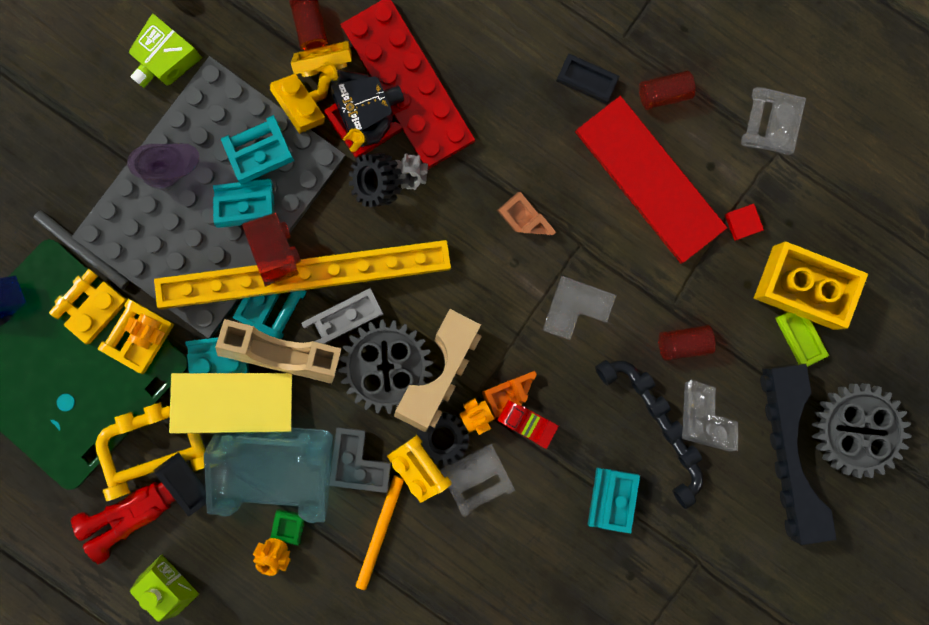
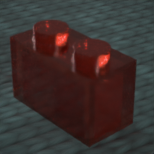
M276 212L242 224L265 287L299 275L296 264L301 262L295 246L289 247L287 239H290L291 235L286 222H279Z

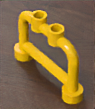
M160 402L143 408L145 414L136 417L133 416L132 412L114 417L116 423L104 428L100 432L95 445L108 488L103 489L106 501L129 494L130 490L127 481L153 473L155 468L176 454L173 453L116 472L108 448L109 440L116 435L170 418V406L162 407ZM187 433L191 447L178 452L185 461L190 460L193 471L216 464L213 452L206 453L200 433Z

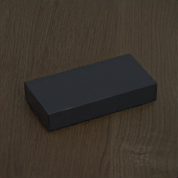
M568 53L556 82L607 104L620 76Z
M179 452L153 470L188 517L213 499L212 495Z

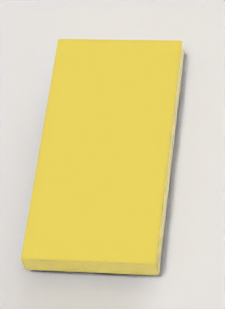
M171 373L170 434L291 432L292 374Z

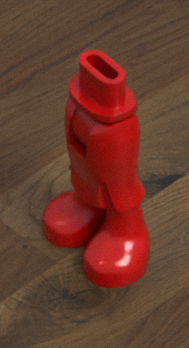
M154 482L149 486L132 492L118 503L106 506L105 510L98 514L90 516L88 513L81 512L71 518V525L76 538L80 541L89 538L107 524L111 525L112 529L83 544V549L87 556L96 564H102L111 555L110 547L121 539L126 540L132 532L156 520L176 500L162 482L159 484Z

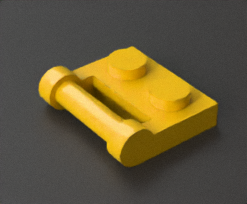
M128 298L124 304L126 309L106 341H102L97 349L136 372L145 374L174 324ZM142 313L162 322L159 330L165 332V335L160 345L151 343L149 349H145L127 340L121 351L116 348L126 332L124 328L130 317L134 318L136 314L140 315Z
M416 435L387 455V458L392 463L394 470L404 479L410 492L422 503L430 497L443 492L452 485V482L448 476H443L422 447V440Z

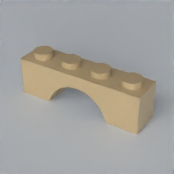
M449 309L434 340L444 355V371L440 377L429 384L420 386L409 385L395 411V417L423 432H426L429 425L435 428L442 414V411L438 410L442 399L447 402L449 401L456 387L451 384L455 374L460 376L463 374L469 360L464 358L468 349L474 351L482 337L477 333L481 324Z
M226 319L223 321L215 347L217 356L331 384L341 352V348L314 341L299 343L278 339L259 331L254 326Z

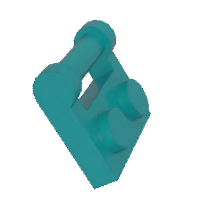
M275 115L266 118V122L232 137L227 135L221 138L237 180L241 185L295 161ZM272 132V136L237 151V147Z
M307 291L290 292L272 328L265 325V322L281 293L243 298L233 318L243 324L254 326L269 336L282 339L284 336L282 331L299 299H303Z

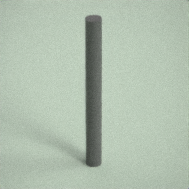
M42 210L34 215V219L120 289L123 290L129 285L130 281L74 240L71 233Z

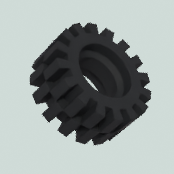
M385 153L364 154L356 158L357 162L352 163L351 167L354 171H349V176L353 177V181H349V186H354L351 193L352 195H358L356 198L358 203L363 202L362 205L365 207L389 205L392 201H396L398 198L396 194H400L402 190L398 185L403 184V179H398V175L402 174L401 169H395L398 163L396 160L391 161L392 156L385 155ZM374 171L376 172L378 177L377 189L375 188L373 183Z
M442 412L435 428L429 425L426 432L418 429L417 435L422 440V447L437 466L438 464L448 466L450 463H456L458 459L464 456L468 448V430L463 421L454 414ZM440 427L448 428L454 434L453 445L445 450L436 448L431 439L432 433Z

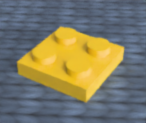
M349 41L294 53L291 60L294 75L301 73L302 77L316 75L319 73L317 69L324 62L332 63L336 69L347 67V62L352 61Z

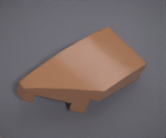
M517 192L497 210L515 232L554 235L556 233L543 215L538 214L521 192Z

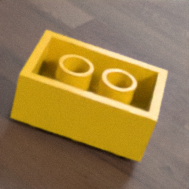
M785 241L773 246L753 299L809 319L832 330L848 329L868 273Z

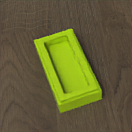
M790 312L775 318L798 364H807L808 367L829 356L812 321Z

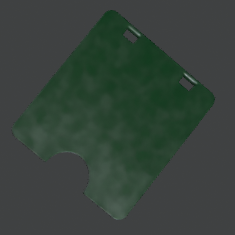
M48 239L41 242L8 276L16 287L18 306L13 317L0 326V432L62 488L72 490L80 487L100 465L98 456L91 463L84 458L95 445L100 432L104 428L116 423L114 417L130 412L133 413L134 417L145 414L143 408L157 404L171 388V373H185L187 371L188 360L168 339H165L145 374H140L99 351L97 348L102 341H106L126 309L125 306L90 344L82 342L64 326V323L71 317L67 312L59 319L51 316L49 311L56 305L54 301L60 295L64 296L74 285L73 280L78 275L82 276L88 268L60 243ZM97 277L91 285L97 289L102 281ZM83 292L73 304L79 308L89 296ZM136 314L134 318L138 320L140 315ZM126 331L116 346L118 350L121 351L130 335L129 332ZM158 377L165 383L152 396L147 388ZM62 394H70L75 400L74 407L69 411H62L57 406V399ZM50 420L57 421L60 425V430ZM131 431L116 435L109 440L108 448L110 453Z

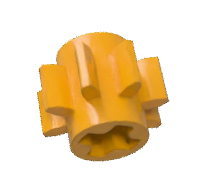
M142 313L138 320L130 317L124 328L125 331L130 333L127 340L145 349H149L151 343L160 345L165 335V332L159 330L162 322Z
M474 398L463 404L465 411L459 413L469 433L476 430L478 435H481L491 429L488 423L495 419L485 400L477 403Z
M269 538L265 544L259 542L253 552L255 556L253 562L256 563V569L268 576L276 575L279 569L286 571L291 560L289 558L291 552L287 550V544L277 538Z

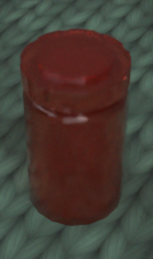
M289 0L300 48L306 51L326 46L328 40L318 0Z
M687 70L650 79L649 81H641L639 84V94L644 109L648 110L653 107H661L693 99L695 97V82L691 72Z
M710 325L659 333V350L664 361L671 360L672 358L680 359L713 354L715 352V337Z

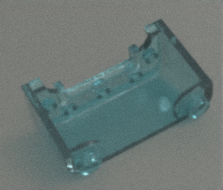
M291 428V432L215 433L204 452L207 514L230 516L238 511L242 502L298 506V515L301 519L309 523H325L328 511L333 435L324 430Z

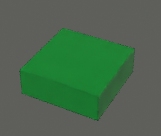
M280 509L276 510L270 538H277L285 543L299 545L306 515Z

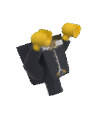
M324 62L317 69V72L325 73L319 79V83L323 86L329 82L334 83L331 85L332 96L348 132L343 140H351L353 144L349 148L350 151L356 152L360 146L364 147L379 143L393 121L391 106L404 102V96L399 85L383 90L379 78L376 76L370 77L367 74L336 69L332 63Z

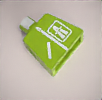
M152 14L129 50V54L140 63V66L130 77L143 88L155 76L168 86L199 62L202 56L156 15Z
M160 555L138 577L130 589L131 594L139 602L141 608L147 610L158 622L179 615L199 595L163 555Z

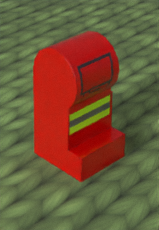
M510 400L507 401L497 421L545 449L548 448L559 427L546 418Z

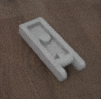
M369 288L301 324L303 328H308L315 324L321 339L314 342L326 344L384 315L372 289Z

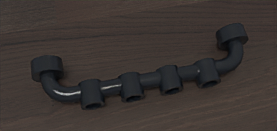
M604 360L596 365L595 370L598 376L607 386L618 380L616 373L624 372L628 375L634 390L647 405L646 408L649 414L657 421L662 429L663 436L673 446L678 454L677 457L680 463L691 475V483L688 487L682 483L672 490L676 500L684 509L696 503L695 496L700 492L703 485V474L697 464L702 460V456L693 445L687 448L681 438L687 435L686 431L678 421L671 423L666 413L671 411L668 402L662 396L656 399L650 390L655 387L652 377L647 372L640 374L633 364L626 361L609 363Z

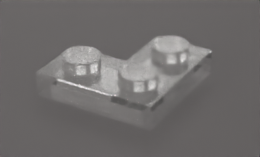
M561 276L542 331L570 340L579 314L606 323L616 295Z
M696 381L686 382L682 439L729 452L738 450V422L715 415L716 387Z

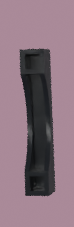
M790 364L762 369L763 375L760 378L762 390L767 395L768 404L765 406L767 419L771 421L773 433L770 434V442L777 454L778 461L775 462V471L782 484L780 501L782 506L786 508V533L791 537V540L800 545L837 540L832 510L819 499L810 487L798 456L797 434L799 420L804 405L811 394L807 364Z

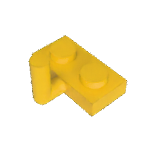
M322 72V73L320 74L319 79H320L322 76H324L325 73ZM296 74L271 82L270 91L298 133L324 124L325 116L316 102L327 97L330 82L324 86L318 82L317 90L312 92L307 91Z

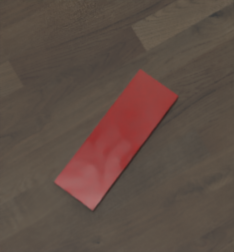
M621 95L575 131L680 264L684 263L727 229V226Z

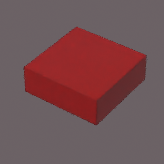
M754 204L725 214L734 241L764 230Z

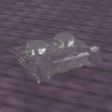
M761 87L754 88L751 97L754 101L747 132L743 134L741 144L746 147H757L787 155L793 154L806 98ZM767 101L773 104L766 135L763 137L758 135L764 105Z
M492 443L440 470L443 476H448L452 482L449 489L463 517L471 514V510L504 493L510 494L515 491ZM498 475L500 483L465 500L462 492Z

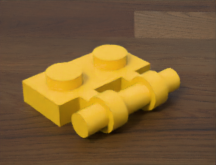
M88 269L82 276L78 275L73 280L74 285L64 296L60 295L54 301L56 305L49 311V314L56 319H59L65 312L71 315L64 323V326L85 344H90L124 307L127 301L125 297L107 282L103 281L97 289L91 285L98 277L91 269ZM85 292L89 297L78 308L73 303Z

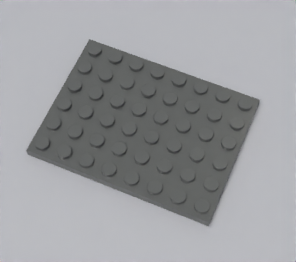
M209 56L75 231L72 238L156 299L154 279L268 264L347 157L311 129L298 133L282 108ZM275 115L295 161L251 180H272L275 221L217 228L213 219V185L239 182L221 138L227 135L231 137L266 122V118ZM272 132L237 147V151L272 136ZM241 299L168 309L207 338H212L223 324L224 319H227Z

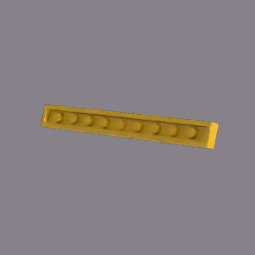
M447 240L156 278L154 279L157 308L168 309L451 270Z

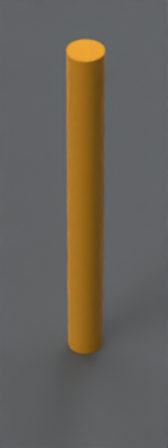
M393 476L356 583L358 589L366 590L404 482V479L400 476Z

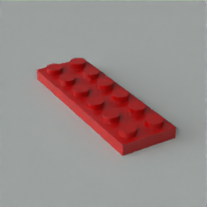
M381 0L340 24L369 75L379 78L383 90L399 85L404 96V102L391 106V109L417 155H420L422 164L427 163L428 169L475 142V138L392 0Z

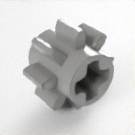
M406 153L401 161L396 160L398 165L395 169H401L402 174L398 175V179H403L402 189L416 190L420 183L426 184L428 164H422L420 155L415 156Z

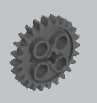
M381 320L380 328L376 329L375 325L370 322V331L366 332L363 328H358L361 337L357 338L350 335L349 338L353 342V346H343V349L349 354L348 356L339 357V360L345 362L346 366L338 370L341 373H347V377L341 381V384L350 383L351 385L346 392L347 395L354 392L358 394L355 398V403L364 399L366 401L365 410L371 404H374L376 413L380 412L382 406H386L388 414H391L392 406L396 405L398 407L409 385L420 386L428 384L423 378L431 377L432 373L425 370V367L432 365L433 361L424 359V356L428 355L431 351L430 349L421 350L420 347L424 344L425 339L416 341L414 339L417 334L416 330L408 334L406 333L407 324H404L399 330L397 329L396 320L392 321L390 327H386L385 321ZM382 341L387 342L388 362L394 364V368H391L389 371L390 392L385 391L384 370L378 368V365L383 363ZM395 343L406 345L408 353L404 358L397 359L392 355L391 348ZM373 345L378 349L379 354L376 360L368 361L363 357L362 353L365 346ZM405 372L409 375L410 382L406 387L396 386L393 380L396 373ZM370 374L377 375L381 380V386L375 390L369 389L365 385L366 376Z
M861 383L860 387L858 384H849L848 389L846 387H838L839 395L828 393L831 402H820L825 410L824 412H815L814 414L821 418L820 422L812 423V426L819 428L820 431L812 435V438L821 439V443L816 446V449L826 451L822 459L826 461L833 460L831 468L837 470L841 468L842 474L850 475L852 473L853 477L862 478L863 474L865 477L874 478V471L877 474L884 475V466L894 469L895 465L892 459L903 460L902 455L898 451L900 449L908 450L909 447L902 443L903 439L911 438V435L905 433L903 429L909 427L911 423L903 422L901 419L907 414V411L897 410L901 401H890L892 397L891 392L881 393L882 387L873 386L871 388L870 384ZM849 407L852 411V416L849 421H846L844 413ZM876 411L880 414V421L875 424L873 418ZM837 425L885 430L886 434L881 436L838 431L836 427ZM847 436L849 446L843 450L842 440ZM874 440H876L878 447L877 450L874 453H872L871 444Z

